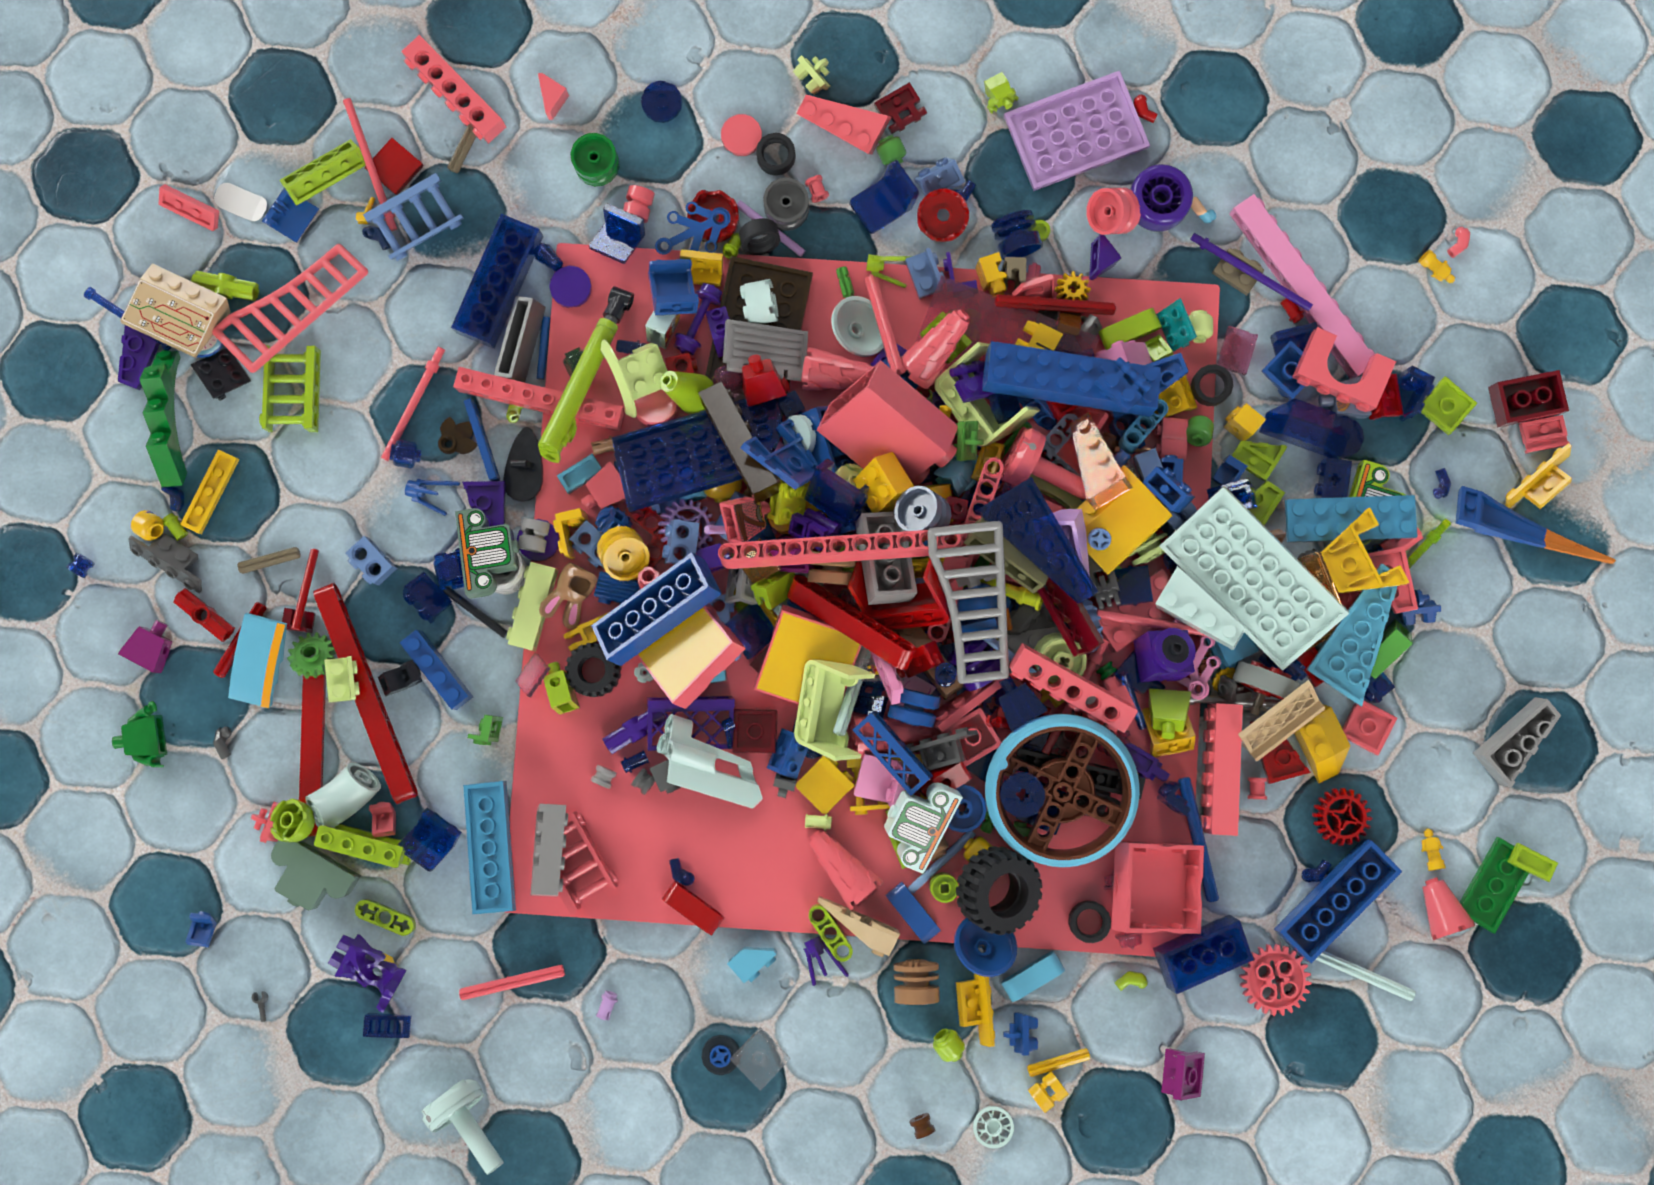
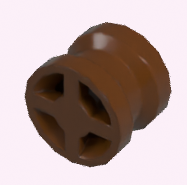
M929 1113L920 1114L909 1121L911 1127L915 1129L914 1135L916 1139L924 1138L936 1131L934 1125L930 1123Z

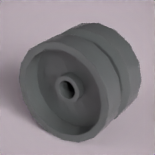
M789 177L779 178L771 182L766 188L763 196L765 216L767 219L773 220L777 224L778 229L783 231L794 230L807 220L809 214L808 192L798 180Z

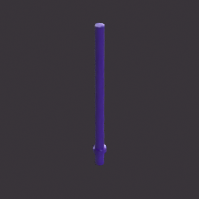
M1195 232L1190 238L1191 241L1200 246V249L1208 250L1308 312L1313 306L1309 301L1211 243L1209 238H1203Z

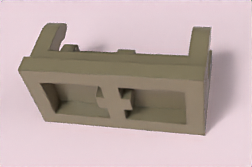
M1005 257L1001 272L1007 275L1004 282L1006 290L1009 280L1015 282V289L1021 283L1026 282V258Z

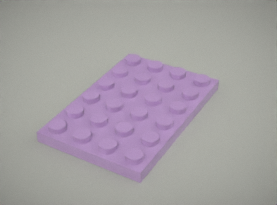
M1120 70L1004 113V119L1033 191L1150 147Z

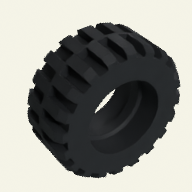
M992 846L988 850L982 849L978 851L977 856L973 855L969 859L968 865L965 864L961 869L963 873L961 876L959 875L957 880L959 883V887H956V895L959 896L957 903L958 907L961 908L962 914L970 922L991 934H1011L1016 931V928L1021 929L1024 927L1027 920L1031 921L1034 917L1032 914L1035 910H1038L1040 906L1038 901L1042 899V892L1040 891L1042 880L1039 879L1040 873L1035 868L1034 863L1023 855L1002 846ZM1008 873L1010 885L1005 898L997 905L990 907L989 892L993 883L1000 876Z

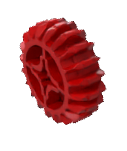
M1333 788L1331 793L1324 792L1326 799L1318 798L1321 805H1314V808L1318 809V813H1312V816L1318 817V820L1314 821L1313 824L1321 826L1317 829V833H1324L1322 837L1324 840L1330 838L1331 844L1338 842L1339 846H1344L1345 842L1347 845H1352L1353 840L1359 842V835H1367L1363 829L1371 828L1369 824H1366L1367 820H1372V817L1366 815V813L1371 811V808H1364L1368 802L1367 800H1361V794L1357 793L1354 795V790L1352 789L1347 791L1346 788H1340L1338 791L1337 788ZM1344 799L1337 809L1329 808L1335 801ZM1351 803L1356 809L1357 818L1352 815ZM1334 813H1342L1343 815H1345V818H1348L1350 820H1341V818H1339V816ZM1327 815L1333 820V830L1328 824ZM1346 825H1355L1351 831L1340 834Z

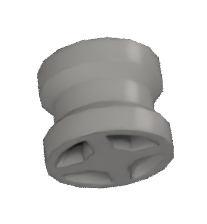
M597 765V772L590 781L610 789L612 785L611 780L617 773Z

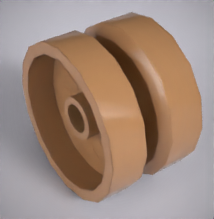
M857 561L812 564L822 566V570H809L807 582L848 585L853 572L843 571V567L854 568Z

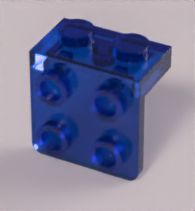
M427 807L422 812L417 825L398 845L404 847V855L425 870L431 872L455 847L462 832L456 826L440 817L438 813L433 812Z

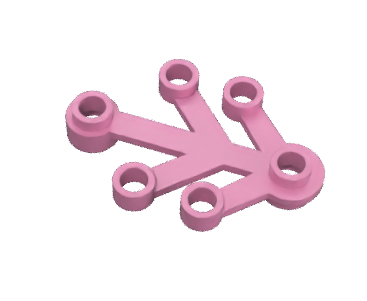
M1177 619L1172 621L1176 623H1183ZM1203 636L1200 640L1201 644L1193 661L1195 672L1190 674L1191 679L1185 677L1177 681L1186 686L1188 691H1191V697L1196 700H1201L1208 696L1210 687L1207 682L1214 670L1221 665L1219 657L1211 656L1206 661L1207 666L1202 675H1199V665L1208 649L1215 644V640L1208 636ZM1206 638H1209L1211 640V644L1209 646L1205 644ZM1211 659H1215L1217 661V665L1215 667L1211 665ZM1197 685L1202 686L1201 693L1196 690Z

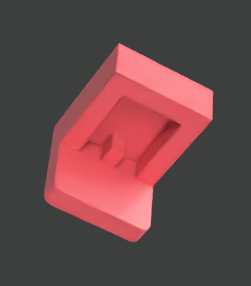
M378 802L377 804L369 805V811L372 814L373 837L396 835V811L391 803Z

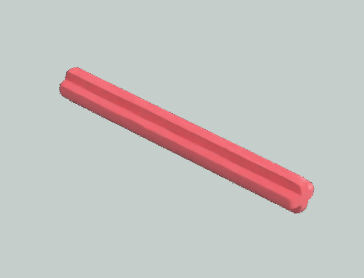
M557 965L464 987L459 990L460 999L467 1000L563 977L565 970L563 965Z

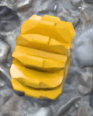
M1072 271L1070 276L1064 273L1063 279L1057 280L1059 286L1054 289L1055 292L1059 293L1056 297L1057 299L1088 300L1089 296L1086 293H1090L1091 288L1086 286L1089 283L1088 279L1082 281L1083 273L1076 277L1075 271ZM1070 286L1075 287L1074 290L1077 289L1075 293H1072L1071 289L1069 290Z

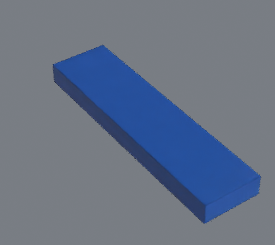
M471 398L464 400L490 481H500L498 469L476 402Z

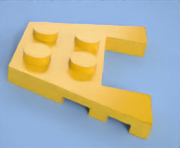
M1371 508L1366 509L1319 554L1338 593L1409 584V580L1401 565L1379 575L1358 535L1379 526Z

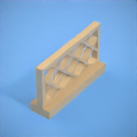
M1307 680L1238 735L1243 742V747L1257 762L1324 711L1325 707L1319 701L1313 685Z

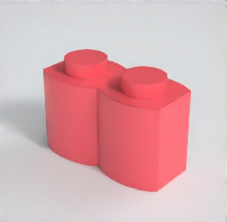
M1163 417L1160 423H1158L1155 428V435H1159V443L1155 444L1159 459L1165 458L1166 455H1176L1178 459H1183V463L1186 461L1188 419Z

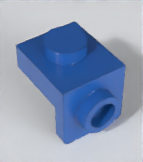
M207 912L191 913L189 918L192 923L185 942L187 945L209 948L217 923L211 914Z

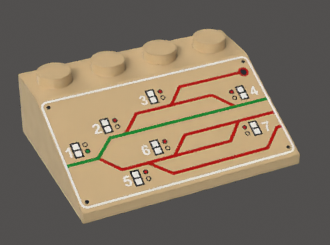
M152 263L140 278L120 321L126 326L196 358L213 336L212 331L214 327L230 314V308L226 297Z

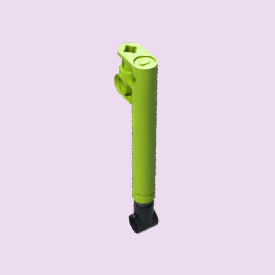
M613 286L611 289L608 305L603 313L604 318L599 319L538 443L540 454L546 460L559 463L563 447H566L567 443L572 442L577 429L575 416L604 359L600 350L601 342L605 339L609 345L611 344L618 330L616 324L620 323L625 310H630L634 301V293Z

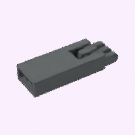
M1088 555L1091 592L1093 597L1097 599L1099 609H1104L1102 602L1106 600L1108 608L1113 607L1111 598H1114L1116 605H1120L1121 602L1118 595L1120 588L1115 570L1107 575L1109 582L1107 584L1104 575L1099 576L1101 584L1099 585L1096 572L1101 573L1103 569Z

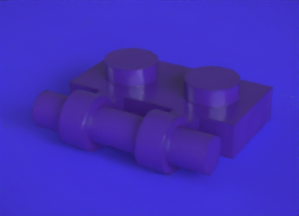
M976 360L968 365L959 364L956 368L949 370L951 377L957 376L959 379L954 386L963 403L999 394L982 391L985 361ZM973 372L975 376L969 377L968 373Z

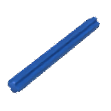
M1183 777L1178 780L1192 842L1194 845L1204 846L1202 884L1206 900L1208 902H1216L1219 900V895L1192 782L1189 777Z

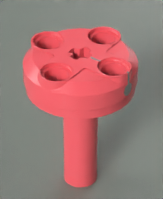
M1023 426L1002 460L1004 464V470L1000 479L1002 483L1018 490L1024 485L1029 476L1033 474L1084 500L1092 488V483L1042 458L1041 453L1045 445L1046 436L1032 427L1026 428Z

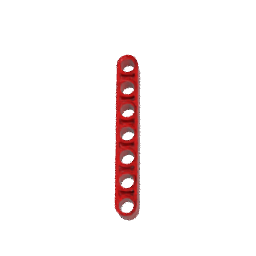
M802 575L794 576L787 594L791 601L894 667L901 670L909 668L916 651V647L912 643L817 583L807 582V577Z

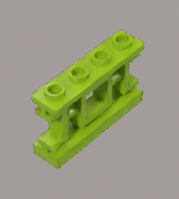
M339 824L334 828L320 825L314 841L315 847L393 868H398L399 864L410 865L416 846L414 843L388 836L374 838L372 832Z

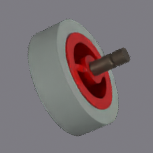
M1253 660L1251 664L1239 661L1232 680L1257 693L1250 713L1257 716L1260 713V708L1266 696L1283 700L1301 686L1300 683L1291 679V675L1284 673V671L1274 667H1266L1264 664Z

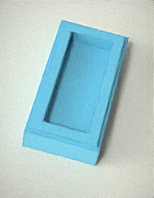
M590 454L558 474L557 477L566 492L570 494L586 484L602 467L595 456Z

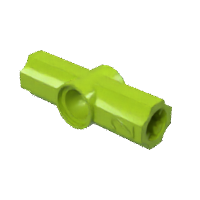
M196 270L192 275V282L227 299L235 297L255 302L259 295V284L237 279L229 274L218 273L216 275Z

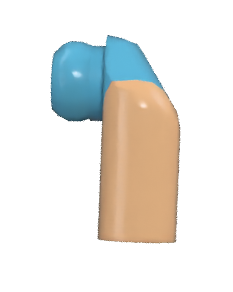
M1193 197L1191 208L1204 223H1211V221L1215 220L1217 217L1215 211L1212 209L1207 211L1198 197Z

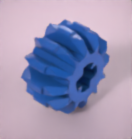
M611 505L599 512L595 522L596 526H598L597 530L603 534L611 528L617 526L631 528L633 524L629 521L630 517L624 514L625 511L622 512L618 507L614 508Z

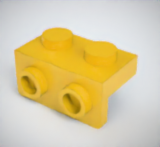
M681 249L680 259H691L693 284L702 285L707 283L717 287L721 285L723 254Z

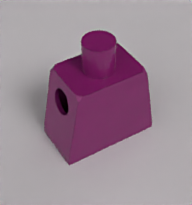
M155 620L151 629L139 626L120 649L118 655L153 673H162L172 645V640L162 636L168 625L162 621Z

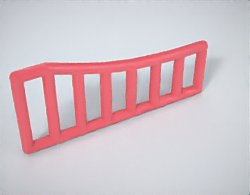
M336 244L319 260L286 285L264 298L229 314L214 327L212 334L251 373H255L368 274V269L341 244ZM338 254L358 271L350 279H347L330 263ZM323 267L342 285L333 293L314 276ZM306 280L326 298L317 307L297 288ZM290 292L310 313L300 320L279 298ZM271 303L294 327L284 334L259 309ZM252 313L278 341L268 348L240 318ZM231 324L262 353L254 362L223 333Z

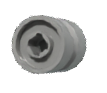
M523 518L520 529L523 535L519 536L518 539L519 549L545 553L547 541L544 537L548 535L550 523Z

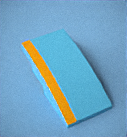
M249 613L244 614L234 655L228 698L265 708L272 706L274 686L278 683L279 667L284 658L287 623Z

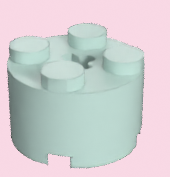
M771 279L746 283L740 286L742 299L745 298L746 306H743V312L748 322L766 324L778 321L776 296L770 291V288H773Z

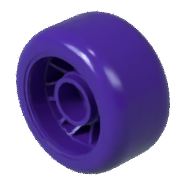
M1159 164L1146 168L1135 178L1130 187L1140 205L1141 216L1138 225L1150 231L1163 232L1176 227L1183 221L1192 206L1193 188L1190 180L1181 170L1170 165ZM1155 198L1162 199L1163 203L1156 201Z

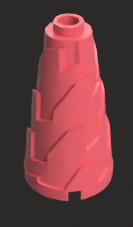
M953 310L951 314L948 313L935 328L932 327L919 342L916 341L900 357L904 373L907 371L910 374L908 378L925 389L931 388L936 378L946 366V361L956 349V344L968 329L970 323L968 319L970 316L964 310Z
M809 347L807 353L812 354L811 356H805L802 372V382L807 384L802 387L804 390L809 391L847 389L873 366Z
M856 715L851 716L850 733H852L850 742L852 750L862 754L860 758L862 759L864 754H874L853 731L867 716ZM882 717L905 745L912 743L916 745L919 744L920 740L935 736V728L910 725L891 717ZM867 722L860 731L867 737H874V728ZM877 740V750L880 753L888 752L889 745L886 741Z
M818 830L809 838L811 840L809 845L817 855L818 861L828 873L832 883L839 891L840 896L850 911L855 910V907L852 905L853 903L859 907L878 890L875 885L876 883L879 886L884 884L880 877L852 856L825 831L821 833Z

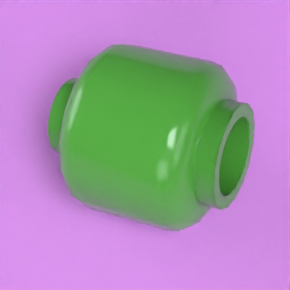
M892 134L878 141L879 145L876 150L884 165L891 164L892 167H895L904 162L902 158L907 152L900 137H894Z
M1202 415L1190 418L1186 430L1187 442L1196 447L1208 445L1213 438L1214 432L1212 420Z

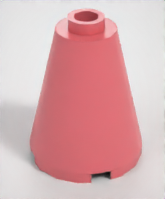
M1438 877L1425 881L1426 886L1422 888L1433 940L1475 926L1474 921L1444 880L1439 881Z

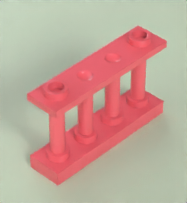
M576 811L569 814L572 821L567 823V826H564V835L577 828L583 839L563 850L562 857L567 859L588 847L593 858L567 874H562L560 871V879H563V890L558 893L570 914L581 908L579 904L582 899L608 884L611 889H614L618 886L616 882L619 881L615 872L608 869L585 828L587 823L581 813L577 814ZM535 835L528 838L533 849ZM596 866L600 868L604 875L603 878L577 893H572L568 886L571 884L570 881Z

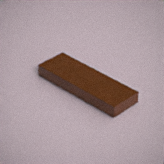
M1059 312L1058 331L1078 336L1081 329V313Z

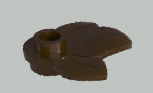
M448 417L441 424V437L438 440V447L443 453L453 454L457 452L464 455L472 452L478 446L475 441L470 439L473 434L470 422H462L456 425L454 420ZM448 441L453 443L450 448L446 447Z

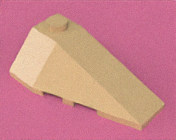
M821 896L818 897L817 902L871 948L873 954L884 957V954L890 956L900 936L899 929L854 910L850 911L849 908Z

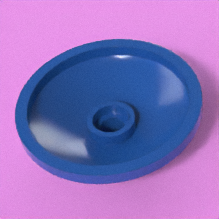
M965 918L956 929L954 936L956 954L962 964L971 972L984 977H995L1005 973L1015 962L1017 941L1014 933H1005L1004 935L991 934L970 922L968 918ZM978 948H982L984 953H981Z

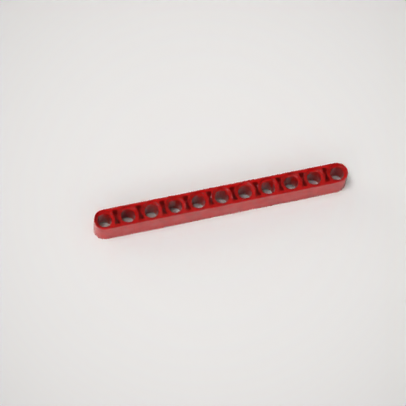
M335 583L314 590V598L337 657L346 658L347 656H352V661L357 663V673L353 674L354 682L359 683V695H355V703L392 798L396 804L418 796L415 782L341 593Z

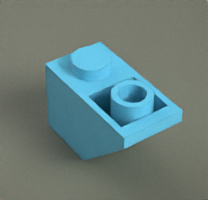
M743 947L728 961L727 965L743 983L748 980L752 982L760 975L759 970L764 965L768 968L775 962L776 958L774 956L777 954L775 948Z

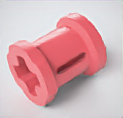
M821 175L813 176L805 181L806 187H809L813 203L823 201L829 197L828 191H825Z
M1248 777L1250 795H1247V799L1267 800L1265 795V782H1267V778Z

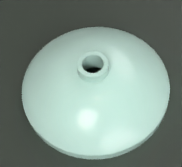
M850 296L841 300L834 308L831 317L833 333L838 342L848 352L861 357L873 356L880 352L884 346L871 301L860 296Z

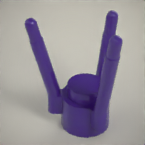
M820 936L804 942L806 947L804 952L807 957L813 986L816 985L812 958L816 957L823 975L827 976V971L820 956L824 953L823 949H825L844 976H849L843 965L833 956Z

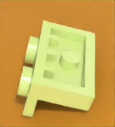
M352 656L324 660L328 702L355 700V695H359V683L354 682L353 674L357 673L356 661H352Z

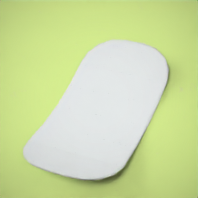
M230 183L221 184L214 196L217 206L250 221L259 220L267 207V201L262 196Z

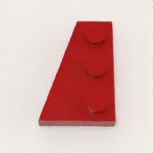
M1287 739L1261 758L1268 784L1311 773Z

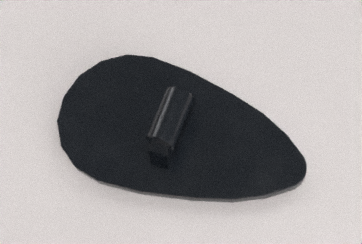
M524 427L515 438L509 452L503 481L506 482L507 495L513 500L521 502L529 501L536 497L543 484V464L538 447L539 442L535 433L529 427Z

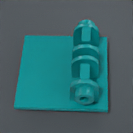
M1181 298L1156 314L1167 343L1173 352L1181 347L1189 346V342L1197 337Z

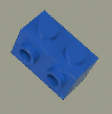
M1156 466L1142 483L1172 512L1181 513L1195 498L1190 493L1192 489L1185 482L1182 481L1180 483L1175 478L1177 476L1176 473L1170 468L1166 467L1165 469Z

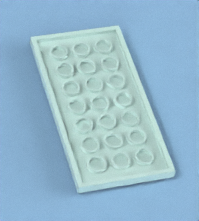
M1225 486L1159 546L1195 583L1245 627L1244 632L1282 671L1349 614V611Z

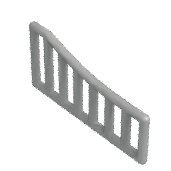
M992 521L929 528L927 531L928 553L944 591L951 616L958 682L966 684L1007 679L1009 677L1002 522ZM994 530V543L937 549V536ZM995 552V565L944 570L940 558ZM996 574L995 587L952 591L948 580ZM997 595V608L958 612L956 604L958 599ZM998 617V629L962 633V620ZM999 638V650L967 654L964 652L965 641ZM1000 659V671L966 675V662Z

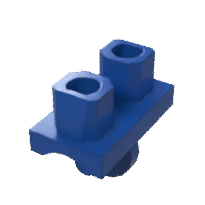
M1420 589L1414 590L1418 609L1400 613L1401 622L1404 625L1416 624L1415 614H1421V621L1424 623L1435 622L1437 612H1441V605H1436L1434 600H1430L1429 594L1423 595Z
M1020 1012L1014 1013V1023H1009V1031H1004L1003 1037L1009 1038L1010 1046H1014L1015 1053L1027 1056L1029 1052L1038 1050L1037 1038L1029 1037V1030L1037 1029L1038 1018Z

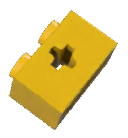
M1246 403L1242 407L1237 406L1225 418L1227 423L1224 425V428L1240 441H1246L1254 435L1266 419Z

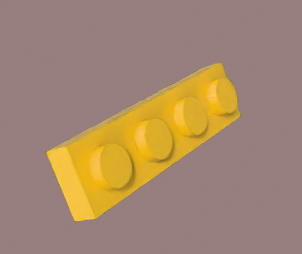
M217 450L180 525L202 535L240 459Z

